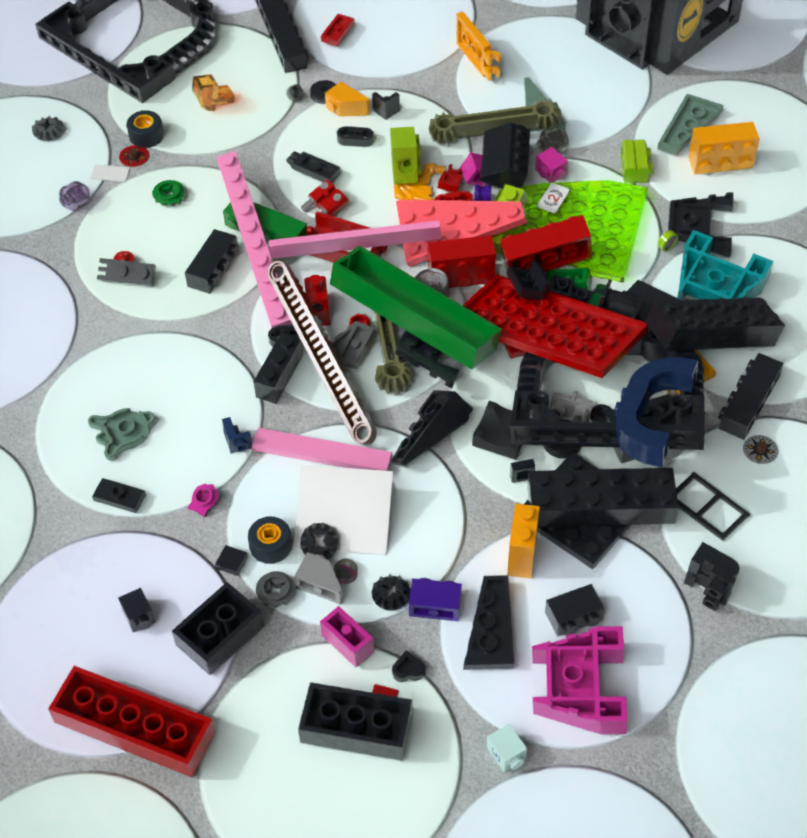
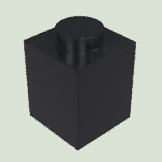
M141 587L118 597L121 609L133 633L138 630H145L151 624L156 623L153 611Z

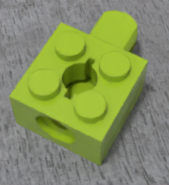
M414 126L390 128L394 184L418 183V175H422L419 134H415Z

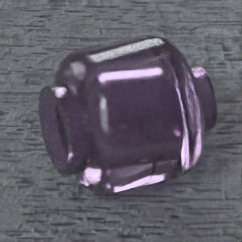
M72 181L64 185L59 191L60 204L70 211H75L89 202V188L79 181Z

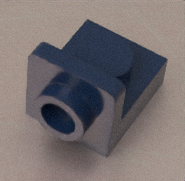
M231 417L221 419L223 433L230 454L252 448V439L249 431L240 433L238 425H233Z

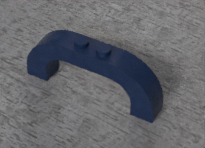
M675 357L649 362L635 371L627 388L623 387L621 401L615 405L614 416H616L617 443L628 456L644 464L663 467L669 452V433L648 429L639 422L649 399L655 393L664 390H679L692 393L697 380L698 360Z

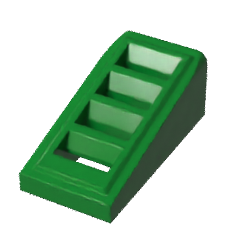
M589 268L547 271L546 275L550 280V284L552 276L557 275L574 280L573 286L587 290L591 288L592 277Z

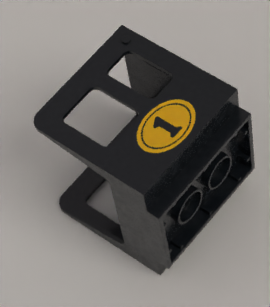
M577 0L575 19L586 25V36L641 70L651 65L664 74L669 75L739 22L743 0H729L727 11L719 7L726 0ZM703 19L710 20L711 23L701 30Z

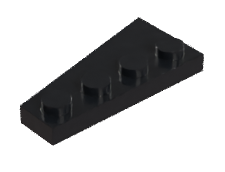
M508 575L483 576L463 670L514 669Z

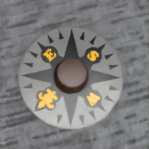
M754 435L744 442L743 452L754 463L768 464L776 459L778 447L769 437Z

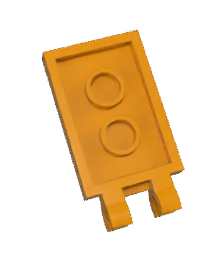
M463 11L456 13V44L483 77L486 76L488 81H491L492 74L499 78L500 68L492 66V59L500 63L501 54L491 50V44Z

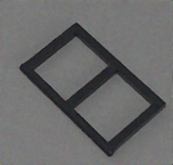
M692 472L676 488L677 495L695 479L714 493L715 496L697 513L680 500H678L679 508L720 540L724 541L751 514L698 474ZM719 499H722L742 514L723 533L702 518Z

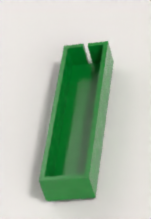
M359 245L350 251L347 256L345 255L333 263L330 285L471 370L497 349L502 331L500 327Z

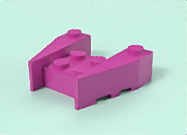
M597 626L579 635L574 633L567 635L565 639L552 643L547 641L532 646V664H546L547 697H532L533 714L597 734H627L626 697H600L599 664L623 663V626Z

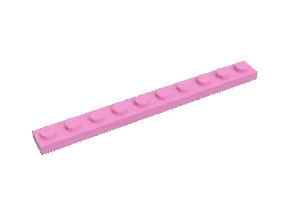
M236 150L216 157L270 325L272 328L290 325L292 322L268 278V268L273 261Z

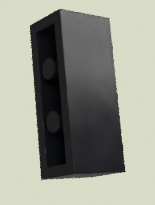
M213 229L185 271L187 287L210 294L214 287L218 286L221 276L224 272L228 271L231 261L239 253L240 247L236 235Z
M281 332L253 381L256 398L277 404L304 355L300 337Z

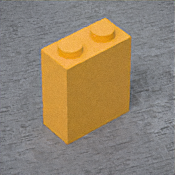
M515 503L509 543L508 576L532 578L540 506Z

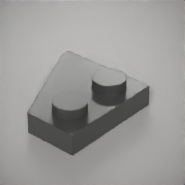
M357 321L351 324L345 332L338 334L334 338L335 341L332 346L336 349V354L340 356L339 360L344 365L357 369L377 331L375 328Z

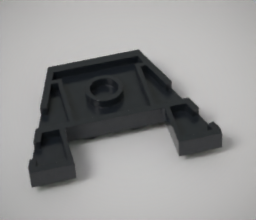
M726 192L725 196L718 197L716 194H712L704 199L691 197L670 200L668 231L672 230L678 235V240L685 243L693 230L710 236L711 209L732 211L734 192ZM711 236L713 237L711 252L730 257L732 238Z
M405 330L396 347L395 354L417 368L422 366L430 371V376L435 379L438 377L446 381V386L453 388L460 370L439 363L443 352Z

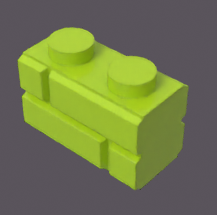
M645 139L635 141L623 140L620 151L623 181L625 183H647L649 174L653 173V163L649 162L651 159V148H647Z

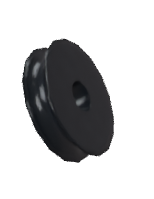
M329 80L315 82L310 88L311 99L316 103L326 104L325 93L334 87L336 83Z

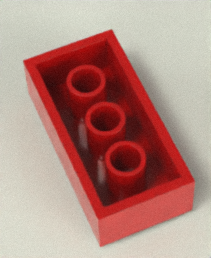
M584 215L572 216L564 221L552 222L544 227L532 228L526 232L508 235L500 239L506 271L509 265L529 269L533 259L538 260L544 272L592 258L591 234Z

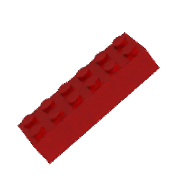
M75 665L48 708L53 722L191 778H193L216 734L213 719Z

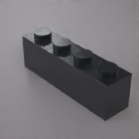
M761 353L757 354L755 360L750 359L745 370L747 372L746 375H741L738 380L737 391L732 390L727 403L729 405L727 407L723 406L719 413L718 419L721 420L720 430L745 440L780 378L784 365L783 362Z

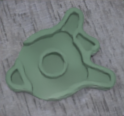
M123 408L106 416L91 415L88 418L90 428L102 431L96 435V442L105 447L104 455L109 461L115 460L121 452L141 445L147 439L151 427L156 422L154 413L150 411H139L137 413L130 411V408Z

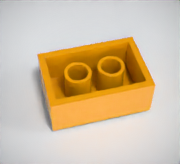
M754 122L693 128L688 159L694 175L753 168L760 140Z

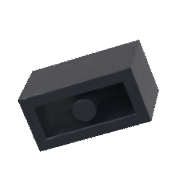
M589 584L547 599L545 614L558 637L563 634H573L585 626L592 627L603 620L605 608L593 585Z

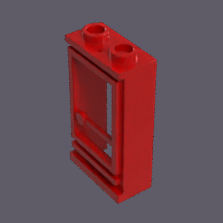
M317 211L315 213L316 227L308 226L307 236L369 229L370 227ZM388 245L372 247L370 252L380 257L386 253ZM343 250L309 255L334 263L343 256H347L349 252Z

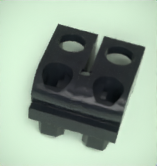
M702 542L690 561L684 584L693 587L697 583L704 587L703 594L706 596L702 604L716 611L720 603L725 606L729 601L740 567L733 558Z

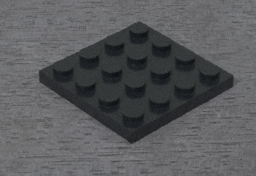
M572 452L556 470L599 468ZM631 525L538 527L537 533L591 569H594Z

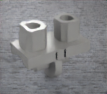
M573 391L572 396L553 392L550 409L559 415V419L568 417L572 418V422H589L593 401L578 398L577 391Z

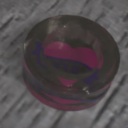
M341 559L335 563L333 570L338 582L349 584L356 580L358 567L353 560Z

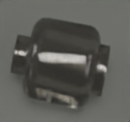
M559 127L544 130L540 133L539 140H537L538 148L544 152L553 147L561 153L565 151L566 145H568V136Z

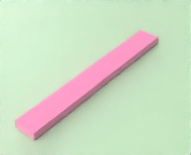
M440 221L269 240L271 257L274 259L352 250L359 245L363 248L438 240L441 239Z

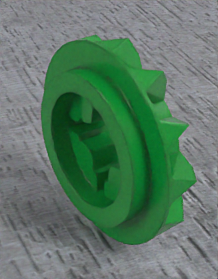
M165 180L153 188L152 195L156 203H160L162 206L169 204L171 207L172 203L179 204V201L184 199L185 188L178 181Z

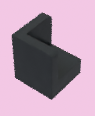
M377 92L372 93L373 111L387 120L400 111V94L395 92L389 97L387 95L382 97Z

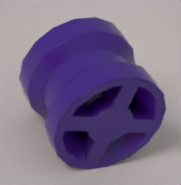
M475 185L474 201H491V185H486L485 187Z

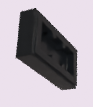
M102 478L92 498L93 501L136 513L146 493L145 490Z

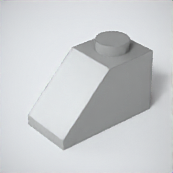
M307 552L294 575L296 588L341 605L342 591L330 561L322 555H313Z

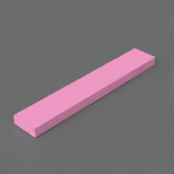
M258 428L252 444V451L344 468L388 471L392 459V452L263 428Z

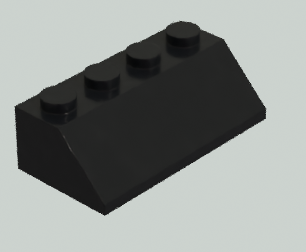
M509 123L484 132L479 181L500 189H504L505 184L521 189L528 177L530 129L523 125Z

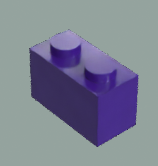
M412 578L409 616L458 622L462 583H456L451 580L443 582L434 581L429 578Z

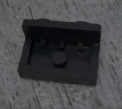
M536 259L532 260L529 269L509 265L506 271L517 294L523 299L542 300L550 288V280Z

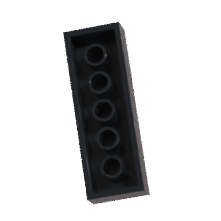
M760 297L654 301L645 320L647 326L666 351L775 346L785 327L779 316Z
M673 467L528 472L529 505L540 506L538 527L676 523L679 505Z

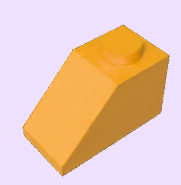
M342 81L325 93L326 108L340 117L367 116L370 114V99Z

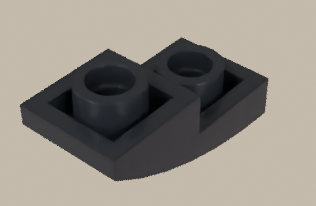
M557 275L552 276L549 291L589 304L593 291L573 286L574 280Z

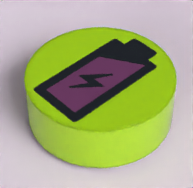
M672 230L666 231L659 238L658 247L664 252L669 251L677 243L678 235Z

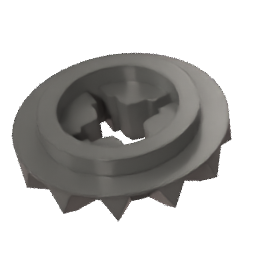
M50 115L47 118L41 117V120H35V125L32 126L34 137L43 141L56 139L64 130L62 120H59L57 117L51 118Z
M269 572L263 575L256 584L258 600L263 602L265 606L270 605L277 608L278 605H286L290 599H293L295 584L293 579L284 572ZM271 584L277 589L280 588V595L272 592Z

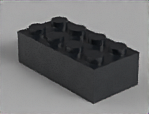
M310 682L298 727L300 743L403 761L413 715L412 699Z

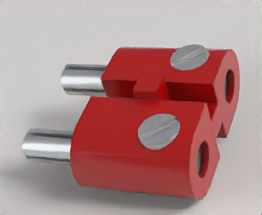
M326 179L308 194L309 200L301 205L300 208L305 212L315 205L318 209L322 210L321 213L334 216L349 203V200L338 188L336 189Z

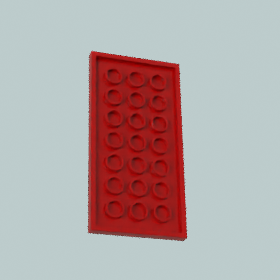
M498 274L462 305L502 329L499 343L602 379L648 332V326L645 322L551 291L546 292L542 300L523 299L517 294L510 279Z

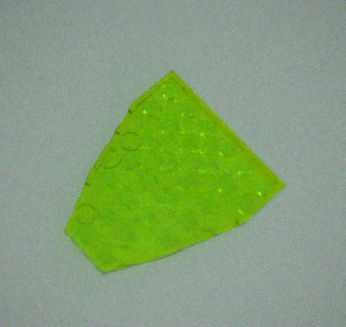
M611 180L551 182L521 187V189L525 190L529 201L525 209L527 223L518 226L514 235L526 232L532 228L544 227L552 222L564 221L572 216L584 215L591 234L592 258L570 265L575 268H589L591 277L624 283L648 187ZM551 183L570 189L556 213L537 207ZM499 189L495 201H498L503 189Z

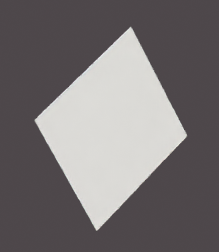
M301 465L293 548H300V537L305 528L313 523H325L331 526L338 535L339 544L337 551L386 555L393 471ZM312 535L315 541L314 547L319 545L325 549L327 548L323 542L324 536L318 538Z

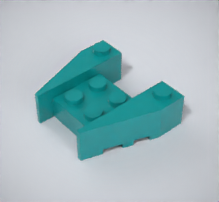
M693 230L684 246L678 299L684 300L686 294L697 299L755 298L762 292L770 278L774 261L753 253L746 267H740L710 255L713 237Z

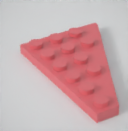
M396 201L400 225L440 221L441 239L403 243L405 259L409 267L428 260V242L487 235L494 236L527 223L522 202Z

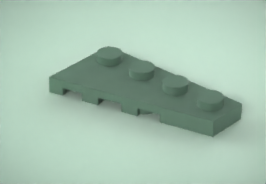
M686 94L658 142L657 149L677 155L691 141L693 128L706 127L723 111L724 105Z

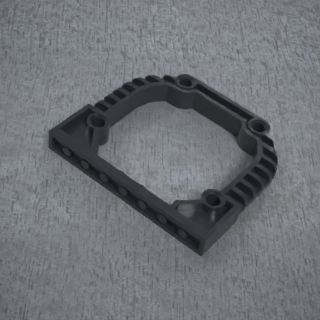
M76 0L75 4L68 1L35 23L39 39L142 104L174 81V73H179L182 71V67L189 66L192 60L195 61L199 58V55L205 54L216 38L214 8L210 1L162 0L189 16L195 29L160 56L150 55L145 57L141 63L123 64L117 68L103 57L93 53L89 48H85L75 42L77 34L86 31V22L119 0Z
M648 327V332L626 355H641L650 362L675 357L698 360L697 380L692 393L680 391V395L672 396L668 401V411L656 417V424L641 425L651 430L669 433V449L704 450L705 400L702 360L694 350L666 351ZM526 352L520 363L517 390H515L510 423L511 444L620 448L616 439V423L559 421V415L549 408L548 394L541 391L546 369L555 362Z

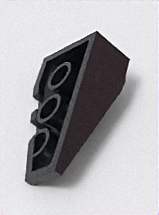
M433 390L418 411L420 418L416 423L414 422L410 425V436L402 440L391 462L394 465L405 466L468 421L469 414L473 408L456 391Z

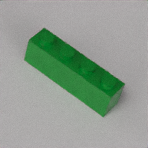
M230 202L223 210L225 226L240 231ZM253 202L267 244H269V240L307 236V223Z

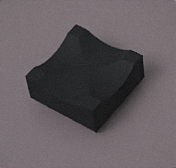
M489 400L482 419L473 433L472 446L516 460L522 445L511 444L510 423L512 410Z

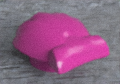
M204 483L197 486L193 492L191 503L187 508L205 517L207 510L212 508L219 499L218 489H215L213 484L207 485Z

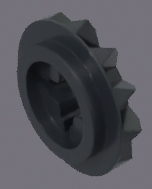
M313 523L304 529L300 537V548L304 555L308 552L313 555H322L326 559L331 558L335 554L339 544L336 531L325 523ZM312 535L318 538L324 536L323 542L327 548L325 549L319 545L314 547L315 541Z
M389 574L386 577L380 576L379 580L373 583L371 594L374 603L384 610H397L408 603L411 589L408 581L403 580L400 575L397 577ZM395 586L396 593H391L387 597L386 589L390 590L392 587Z

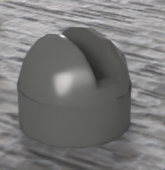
M297 84L290 86L286 91L287 98L292 101L300 100L303 97L302 87Z

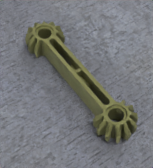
M542 98L540 102L534 100L531 106L453 116L452 112L445 114L443 111L442 115L435 114V117L430 119L428 130L433 141H437L439 145L444 142L447 146L449 142L455 143L456 138L484 135L486 130L509 123L523 125L527 129L537 128L538 132L544 129L547 132L549 128L554 130L556 125H559L561 110L557 102H552L551 98L547 101H544Z
M374 312L384 365H377L375 382L378 384L380 391L385 390L387 395L390 392H394L396 395L399 391L406 392L407 387H411L412 368L409 367L408 362L401 363L398 355L395 354L396 343L392 322L386 318L385 322H381L380 314ZM387 344L391 346L393 360L388 359Z

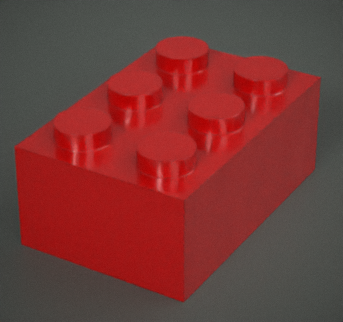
M492 235L428 242V269L434 268L443 271L448 276L449 288L487 284L495 276L496 252Z

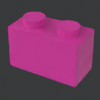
M337 606L320 621L322 637L355 668L374 653L373 637L340 606Z

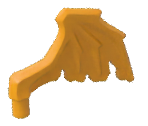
M427 163L422 169V175L418 176V183L394 184L393 182L395 199L433 200L430 197L432 196L431 187L426 185L429 184L433 174H442L443 171H446V166Z

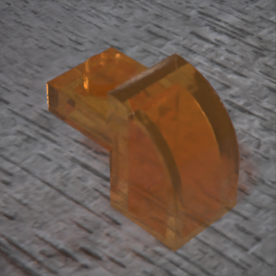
M212 74L193 76L192 91L203 109L215 111L216 105L234 103L235 96L228 85L218 86Z

